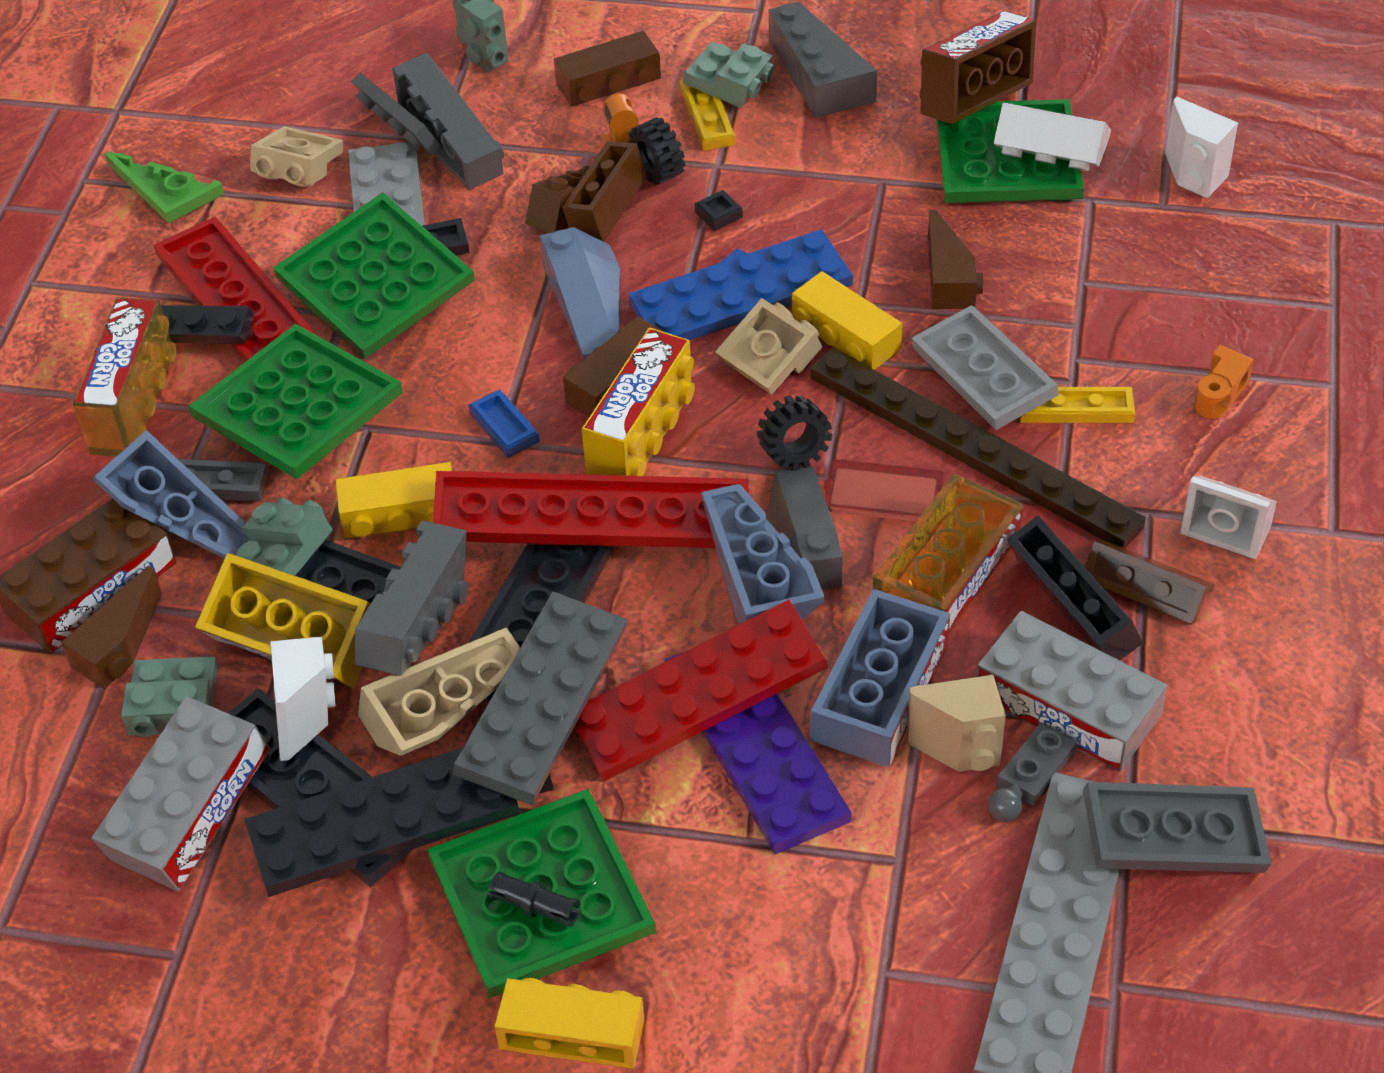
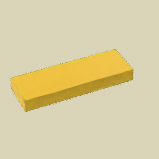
M683 79L679 80L680 91L702 150L707 151L735 145V134L721 99L684 84Z
M1058 387V396L1020 416V423H1134L1132 387Z

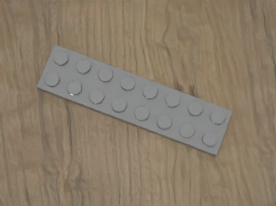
M1056 772L1051 777L975 1063L974 1073H1072L1120 872V869L1096 868L1083 796V789L1087 782L1094 781Z

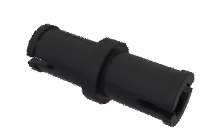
M499 871L494 875L489 886L490 890L496 891L488 893L490 899L499 900L521 908L524 915L532 918L540 915L570 928L576 922L580 909H577L581 906L580 900L549 891L546 884L538 881L530 884Z

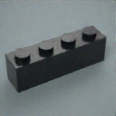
M1039 515L1007 538L1018 562L1092 647L1120 661L1143 644L1130 617Z

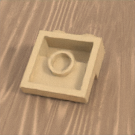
M283 126L251 145L250 171L256 172L259 176L267 179H285L296 186L309 187L327 175V163L343 153V140Z
M761 298L715 353L721 361L772 395L793 370L800 374L822 348V345L818 339L819 332L812 324L806 320H802L799 323L792 318L791 312L782 304L776 302L775 305H772Z

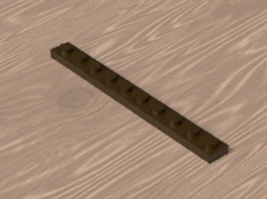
M831 348L810 368V378L1102 540L1126 548L1144 528L1145 516L835 348Z

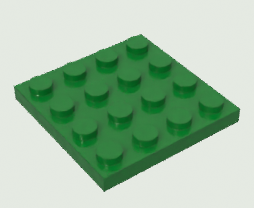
M1070 99L997 101L954 124L936 119L944 203L1083 199L1084 183L1082 171L1068 167L1070 161L1056 159L1055 164L1035 161V154L1022 152L1021 158L1001 154L1002 148L994 144L1003 103L1073 116Z
M384 192L273 267L275 277L364 359L475 281L472 269Z
M294 324L188 407L191 417L293 478L298 479L399 397L403 390L399 380L303 327Z
M589 788L427 849L430 862L489 999L504 993L507 978L516 980L524 978L540 979L656 933L655 922ZM500 871L530 884L534 881L546 884L549 891L580 900L581 906L577 908L580 909L578 918L574 925L569 928L562 923L540 915L534 918L524 915L521 908L489 898L488 893L490 891L496 892L489 889L491 880Z

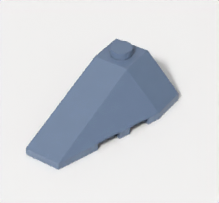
M572 227L540 235L543 267L584 360L596 347L603 345L619 330L621 272L609 244Z
M147 430L92 479L121 507L224 559L227 553L236 555L238 549L249 540L242 529L246 523Z
M740 484L702 492L704 508L738 625L790 599L802 620L824 602V594L813 566L805 557L800 558L790 546V540L783 532L779 534L766 519V513Z

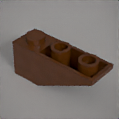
M584 166L583 169L576 171H566L563 175L557 177L550 176L547 180L534 183L532 185L525 223L549 233L568 229L569 225L562 206L590 166Z

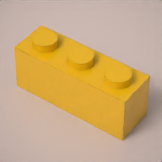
M821 271L792 293L793 319L799 323L802 320H806L818 330V337L826 344L835 347L875 370L901 350L903 323Z
M451 462L336 479L339 516L344 538L364 537L417 528L422 520L433 523L436 471H452Z
M507 978L495 1024L498 1046L500 1050L634 1069L644 1025L642 997H636L626 991L617 990L608 993L589 990L578 984L559 986L545 984L535 978H524L522 980Z

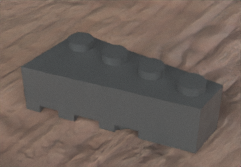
M800 2L769 9V41L815 118L876 102L877 70Z
M428 53L392 68L398 104L427 127L441 145L434 155L468 190L504 174L502 165L504 152L501 145L488 133Z
M423 520L420 522L416 529V534L418 535L417 543L408 542L402 552V557L405 560L402 563L401 569L392 568L386 578L383 595L376 594L355 629V665L401 676L412 662H416L419 659L421 651L428 642L434 641L438 630L444 623L450 621L456 608L459 605H463L467 599L469 584L467 581H464L466 530Z

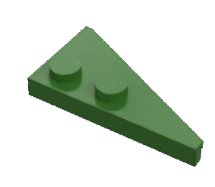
M110 151L105 154L107 164L168 224L224 195L223 186L219 181L213 180L209 185L196 181L192 173L179 172L171 167L154 162H149L147 166L133 163L132 156Z

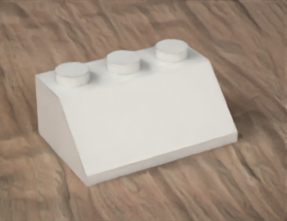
M1003 103L994 144L1002 148L1001 154L1021 158L1022 152L1035 154V161L1055 164L1056 159L1070 161L1068 166L1070 168L1089 171L1090 165L1099 167L1111 134V129L1103 121Z

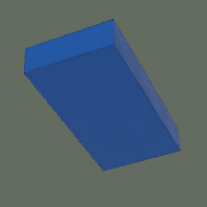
M501 389L468 405L470 415L507 458L540 442L538 431Z

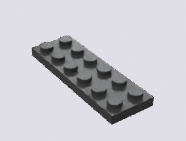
M552 592L455 761L453 775L533 805L626 630L628 619Z

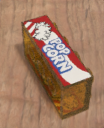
M117 297L73 401V406L90 455L117 457L146 431L145 426L148 418L155 413L157 395L159 390L164 389L169 364L174 363L176 358V345L174 342H171L168 332V317L163 315L159 300Z
M954 473L873 576V589L950 613V631L1011 549L1007 538L1021 528L1024 504Z

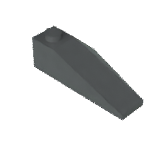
M814 467L775 471L766 519L779 534L783 532L790 540V546L800 558L805 557L810 562L822 590L842 587L843 556L836 528Z

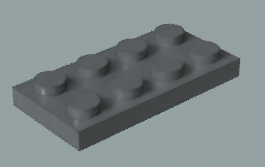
M1087 782L1083 789L1096 868L1266 873L1271 866L1254 787Z

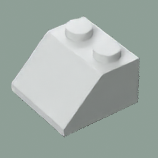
M1179 97L1173 100L1165 154L1177 185L1205 198H1209L1229 176L1238 122Z
M1193 476L1189 484L1180 534L1256 559L1271 528L1277 501L1203 476Z
M322 637L270 641L280 761L290 760L328 726L327 708L335 707L333 682L326 683V679L334 678L332 653H323Z

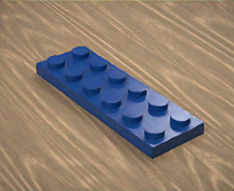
M820 229L629 293V304L636 316L641 317L662 331L693 340L740 324L761 298L772 305H775L777 302L786 308L792 306V293L821 271L846 287L853 285V274L823 230Z

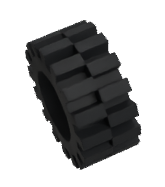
M656 117L631 129V132H629V137L631 138L629 143H637L647 173V180L650 183L653 182L654 185H659L684 172L685 161L682 158L685 156L684 152L680 151L679 148L682 145L680 140L676 141V133L674 130L670 131L668 122L664 123V119Z
M791 395L784 397L785 404L776 400L773 402V405L776 407L773 412L768 408L764 411L767 420H759L758 425L762 429L757 431V437L761 440L759 444L781 468L787 470L789 466L792 470H799V463L804 468L810 467L809 460L813 458L818 462L821 459L818 452L820 450L826 452L829 448L824 441L832 440V434L828 431L832 429L831 423L827 420V416L808 398L806 400L803 396L796 395L794 400ZM801 422L806 423L804 432L797 440L790 443L783 442L786 432L793 425Z

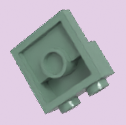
M453 0L452 5L457 21L456 33L461 42L467 44L466 53L470 61L478 64L487 72H491L508 62L503 9L491 0Z
M711 41L685 71L683 83L742 108L750 98L755 99L763 82H769L775 67L771 63L773 55L763 52L756 46H749L745 43L737 51H733L726 45Z
M279 498L276 503L264 502L253 511L252 517L242 527L249 540L238 549L236 556L295 576L333 529L324 516V510L314 501L307 500L303 505H294L285 498Z
M216 657L134 660L131 683H126L121 714L128 736L148 737L154 734H161L186 696L214 707L218 673Z

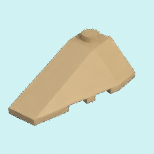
M504 628L409 667L401 676L392 674L361 687L358 716L378 747L402 756L439 740L498 688L520 647L508 629Z

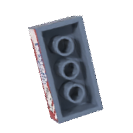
M873 589L811 709L810 741L889 768L907 731L909 687L930 683L948 645L950 613Z

